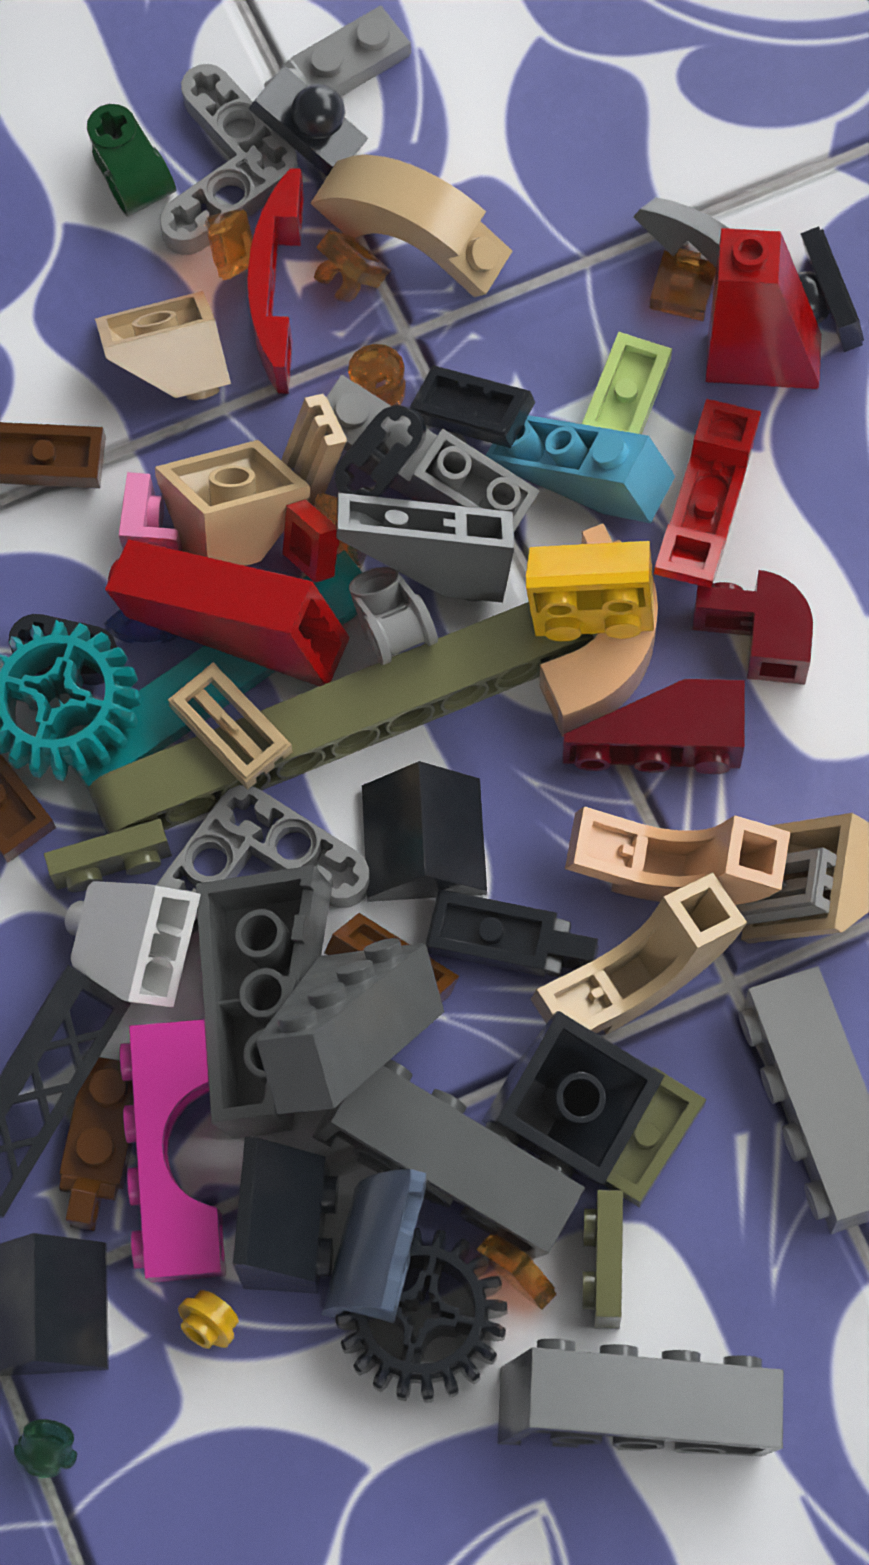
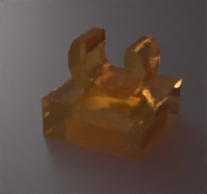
M329 230L316 247L329 260L322 262L318 266L314 279L319 283L328 285L334 275L340 272L343 277V283L334 295L340 301H352L358 295L361 284L379 288L391 271L355 238L346 234Z
M679 248L678 253L672 256L668 251L664 250L651 293L649 309L704 321L715 282L716 268L708 260L701 259V253Z

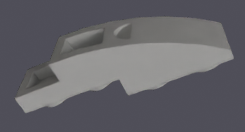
M343 375L340 376L327 396L347 438L344 446L346 451L350 449L374 417L384 408L390 407L389 404ZM407 417L400 421H393L390 418L387 420L385 426L391 433L380 447L386 453L397 442L402 441L407 444L411 442L413 437L407 432L411 422ZM426 429V439L423 445L390 486L392 489L419 502L510 511L513 513V531L516 530L540 490L444 429L441 430L439 435ZM374 455L366 465L361 467L354 466L371 476L372 471L381 460Z

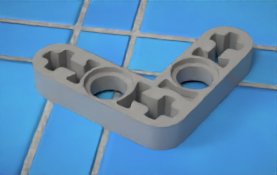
M212 64L197 65L184 75L181 82L183 101L188 113L230 160L170 201L163 208L160 215L163 240L169 249L182 255L195 254L203 250L263 208L270 194L290 168H298L296 150L248 109L253 101L223 69ZM204 87L209 92L216 89L217 101L221 106L218 111L216 110L215 102L207 94L202 93L198 95L197 90ZM236 119L249 120L255 126L254 130L243 138L231 137L225 132L226 126ZM263 145L264 154L275 164L282 161L283 168L278 171L272 166L264 169L263 157L258 149ZM225 186H237L245 192L243 199L234 205L220 204L214 198L216 193ZM205 203L207 207V210H205L204 212H202L201 210V204ZM181 220L188 225L195 222L196 229L192 232L185 228L177 230L176 223Z
M239 785L229 789L221 796L156 886L187 891L185 882L180 880L182 876H186L195 887L197 883L235 878L252 855L277 871L315 865L333 886L331 873L317 864L322 850L326 849L328 850L324 854L326 865L338 872L345 871L348 866L353 868V877L356 884L351 886L343 883L338 889L332 887L330 905L338 908H348L360 903L366 897L369 885V867L365 858L358 851L270 795L253 786L247 790L243 785ZM251 804L255 805L256 818L259 822L270 828L265 843H260L263 839L262 829L256 824L244 820L239 826L235 825L236 821L232 811L235 807L246 810ZM274 818H278L279 820L272 825ZM289 833H301L310 840L311 847L303 858L288 860L277 852L279 840ZM208 848L221 850L227 856L225 868L214 876H204L194 869L196 856ZM197 912L191 935L199 929Z

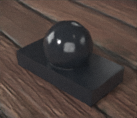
M285 65L248 108L326 176L329 175L338 160L355 156L368 140L365 134L345 118L344 101L335 89L325 84H311L308 86Z
M818 226L800 233L812 272H798L817 323L820 324L830 315L844 352L862 346L864 337L860 321L824 230H820Z

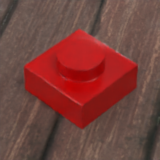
M306 499L286 505L282 554L315 583L334 577L336 555L340 540L336 538V525Z

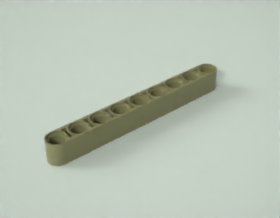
M526 602L440 637L434 645L428 646L423 644L393 656L392 661L382 666L380 662L260 710L292 744L293 752L285 759L280 757L274 762L275 767L267 774L262 772L256 777V783L253 787L265 790L540 677V664L584 647L594 639L593 634H581L579 638L571 641H554L546 636H535L529 602ZM244 717L235 721L263 752L271 746ZM221 727L214 729L246 765L252 762L250 757ZM196 736L100 776L89 786V793L106 834H110L157 819H161L164 830H167L210 812L221 796L229 789L242 785V783Z

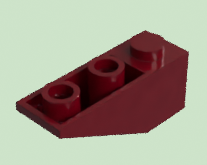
M683 679L564 734L563 764H575L578 769L585 771H602L608 769L611 765H635L637 770L647 773L664 772L669 770L670 766L694 767L697 772L703 774H722L728 772L730 768H741L745 747V680Z

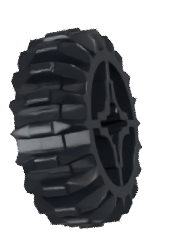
M415 1228L410 1246L408 1269L423 1267V1270L420 1271L416 1284L410 1290L401 1294L393 1323L404 1332L401 1360L387 1353L377 1343L370 1331L369 1316L347 1311L336 1315L335 1319L337 1328L357 1330L341 1341V1347L345 1354L365 1350L353 1365L358 1375L368 1373L377 1365L379 1370L374 1376V1389L382 1392L387 1388L391 1379L395 1377L399 1379L396 1387L398 1400L406 1401L410 1396L412 1383L421 1384L423 1401L430 1403L434 1400L432 1384L434 1382L443 1380L446 1393L449 1397H454L459 1394L458 1384L454 1377L456 1373L461 1371L472 1384L480 1381V1372L472 1362L474 1357L486 1364L492 1365L495 1363L497 1353L483 1341L484 1339L503 1341L506 1336V1328L498 1323L488 1321V1319L500 1318L506 1315L508 1308L506 1301L486 1299L502 1289V1281L499 1276L478 1279L489 1266V1260L485 1255L477 1256L466 1264L464 1260L468 1256L470 1243L467 1240H459L452 1251L448 1252L445 1250V1231L436 1230L433 1235L432 1246H422L421 1231L419 1228ZM442 1271L453 1276L465 1287L473 1301L475 1317L460 1314L459 1308L446 1304L440 1298L439 1291ZM429 1287L428 1293L432 1315L440 1313V1317L438 1316L437 1319H426L423 1328H419L417 1340L414 1343L415 1333L411 1315L404 1317L403 1313H406V1311H417L420 1303L424 1302L426 1291ZM458 1334L468 1336L465 1342L448 1357L436 1362L420 1364L428 1344L434 1339L441 1336L456 1338Z

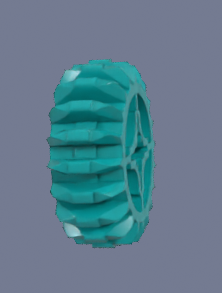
M56 620L52 627L51 635L44 636L39 626L32 625L30 630L32 641L23 645L21 639L11 636L9 643L14 653L10 657L0 654V754L9 752L8 761L12 767L18 770L29 763V771L32 776L39 779L46 773L50 765L55 778L63 782L68 774V766L71 765L76 766L81 776L87 777L90 772L87 761L96 756L101 764L109 765L111 758L106 750L109 744L117 748H126L128 741L119 728L129 729L137 727L138 719L135 713L129 710L141 703V696L138 690L131 688L138 681L137 675L133 667L125 666L128 658L123 649L119 647L110 649L111 641L102 632L90 639L88 627L79 623L70 636H68L64 623ZM53 665L52 669L46 674L34 676L42 669ZM83 665L93 669L104 678L105 696L103 701L93 698L90 691L82 689L84 683L81 676ZM69 694L70 699L67 703L63 704L60 701L59 695ZM56 697L60 701V707L52 708L49 703ZM17 701L25 702L30 710L37 712L35 722L39 728L36 737L24 732L17 726ZM79 725H88L80 732L66 737L72 728Z

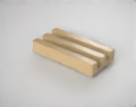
M323 393L304 398L281 459L289 468H294L293 471L310 485V497L307 501L312 505L322 502L347 441L333 409Z
M214 662L168 699L170 708L247 790L256 783V777L262 772L265 774L270 772L275 767L274 762L280 757L285 759L293 752L292 744ZM212 683L271 746L263 752L204 688ZM194 698L250 757L252 762L246 765L187 702Z

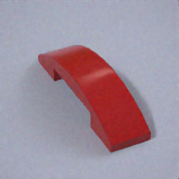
M290 168L270 194L254 231L248 262V297L256 346L265 372L278 394H289L293 349L289 317L273 316L279 245L301 246L305 196L300 168Z
M706 398L670 524L668 523L654 567V575L707 588L712 587L740 497L762 411Z

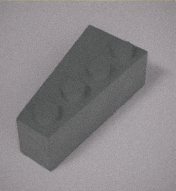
M315 865L196 884V893L201 894L197 913L212 1124L232 1139L292 1131L295 1113L277 1114L256 1040L317 958L321 956L333 886Z
M391 938L366 946L363 951L325 955L317 958L256 1040L277 1114L334 1109L444 1013L426 943L401 946L400 939Z

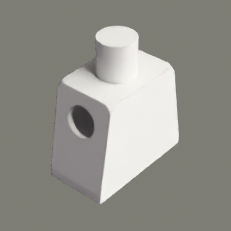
M93 881L87 887L85 900L73 903L65 916L67 931L71 935L76 936L71 954L72 966L122 1000L173 1008L201 894L151 884Z

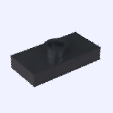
M433 365L410 407L419 412L424 419L425 425L511 448L531 412L535 400L529 390Z

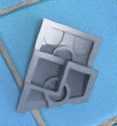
M412 1169L392 1170L368 1176L356 1185L321 1315L335 1318L340 1313L350 1311L394 1323L410 1263V1246L426 1189V1173Z

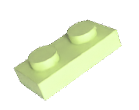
M618 332L582 424L642 434L670 364L672 348Z

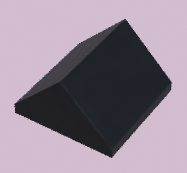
M418 761L362 785L365 860L369 867L367 902L437 898L438 890L441 889L472 896L487 895L480 778Z
M32 1233L0 1243V1376L109 1370L107 1244L100 1241Z

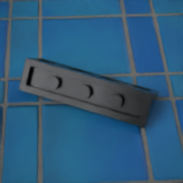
M69 965L60 974L0 1073V1135L3 1145H0V1154L5 1153L11 1176L9 1183L0 1196V1218L5 1216L131 1005L130 1002L120 999ZM82 991L112 1011L100 1030L76 1036L69 1010ZM63 1022L67 1038L51 1042ZM94 1040L82 1059L78 1044ZM69 1046L75 1073L69 1083L44 1089L38 1067L40 1058L44 1052ZM31 1075L35 1091L19 1095ZM62 1093L50 1113L46 1097ZM37 1099L43 1121V1126L36 1137L11 1142L5 1118L11 1106ZM30 1146L17 1167L13 1150Z

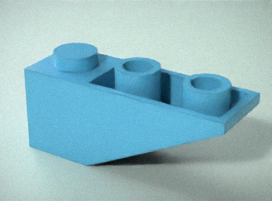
M528 415L511 448L492 443L486 454L488 458L513 474L605 515L647 523L652 522L675 478V474L648 435Z

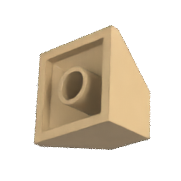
M203 291L95 318L106 359L175 398L186 396L189 400L205 399L217 394L220 391L219 387L231 384L215 318Z
M259 440L155 467V477L174 528L179 532L183 552L244 566L261 562L283 533L286 505L305 499L308 500L310 497V485Z
M853 813L770 825L790 832L787 853L825 848L837 855L835 867L826 869V874L834 878L832 890L823 891V897L830 901L829 913L748 924L742 930L741 940L750 944L843 933L869 912L868 821ZM808 871L786 874L783 876V880L808 877Z

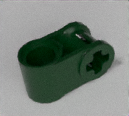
M106 104L99 106L91 113L87 120L86 129L89 139L93 144L92 155L95 164L106 179L115 201L125 216L128 217L176 192V185L167 164L158 150L151 145L128 108L120 104Z

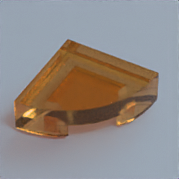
M490 1234L476 1249L480 1255H485L488 1258L489 1264L510 1285L541 1310L557 1295L554 1291L555 1287L529 1255L502 1237Z

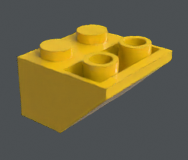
M650 541L529 548L526 591L535 636H546L554 641H571L579 638L581 634L606 633L613 638L625 639L635 637L641 631H654Z

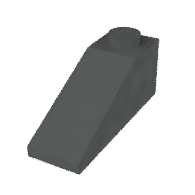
M338 493L337 539L445 597L462 598L467 601L503 603L514 553L512 512Z

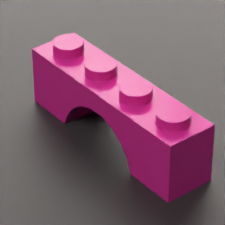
M205 1020L129 1026L130 1043L120 1044V1066L123 1081L133 1080L134 1105L124 1106V1130L126 1142H136L138 1167L128 1168L127 1171L130 1205H140L142 1230L132 1231L131 1233L134 1269L144 1268L145 1279L151 1283L226 1276L222 1213L218 1208L201 1203L181 1190L172 1174L168 1156L169 1139L178 1117L193 1101L209 1092Z

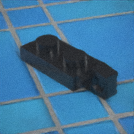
M441 889L438 890L426 939V947L429 954L545 977V974L560 977L562 967L576 970L597 959L599 940L598 938L570 933L571 922L557 918V912Z

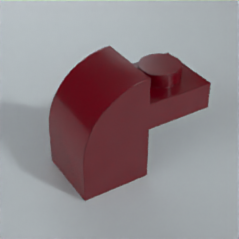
M758 570L755 591L743 590L741 586L729 582L714 583L711 588L697 586L692 630L750 636L747 679L805 685L811 662L813 617L806 598L793 583L778 574Z

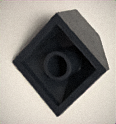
M556 1011L514 1065L482 1122L485 1124L493 1122L503 1126L520 1139L519 1144L531 1152L539 1156L541 1154L549 1155L566 1164L573 1172L600 1185H604L665 1075L562 1012Z

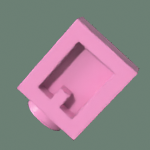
M127 472L118 535L122 550L128 539L183 551L178 530L162 528L164 499L163 496L155 495L151 475Z

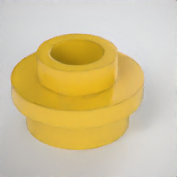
M200 1290L194 1298L187 1297L178 1306V1312L183 1319L180 1327L185 1335L197 1345L206 1349H210L212 1345L226 1348L233 1341V1329L239 1323L238 1316L217 1295L206 1290Z

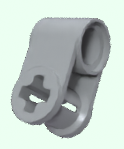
M391 567L373 568L357 575L351 581L349 590L365 638L382 666L390 663L394 654L423 642L428 646L438 642L434 623L424 601L419 594H415L398 571Z

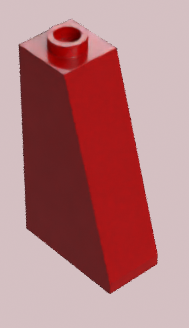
M721 228L708 330L705 382L819 389L822 333L781 231Z
M128 539L120 558L113 563L109 571L105 591L127 618L319 687L331 682L350 639L313 581Z

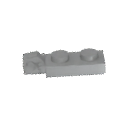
M380 5L294 55L281 68L285 65L308 86L311 84H325L335 89L340 96H343L408 58L411 54V42ZM274 77L265 82L264 87H266Z

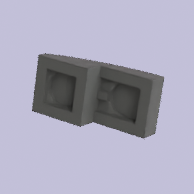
M658 197L639 209L633 216L672 256L691 243L716 268L721 228H728L726 225L692 207Z

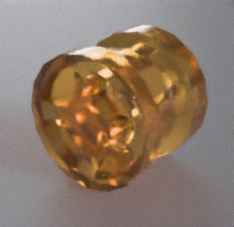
M383 344L367 345L356 351L349 361V379L390 406L401 405L405 398L406 382L404 378L405 366L399 353L395 349ZM384 380L386 381V384H384L383 386L375 388L377 383H380Z

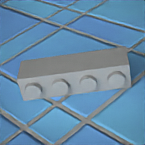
M819 966L748 988L744 1004L745 1010L739 1012L741 1027L750 1047L758 1044L767 1065L760 1069L762 1082L771 1103L781 1102L789 1124L782 1126V1132L791 1158L794 1162L803 1159L811 1182L804 1184V1189L813 1216L816 1220L825 1218L831 1234L869 1222V1094Z

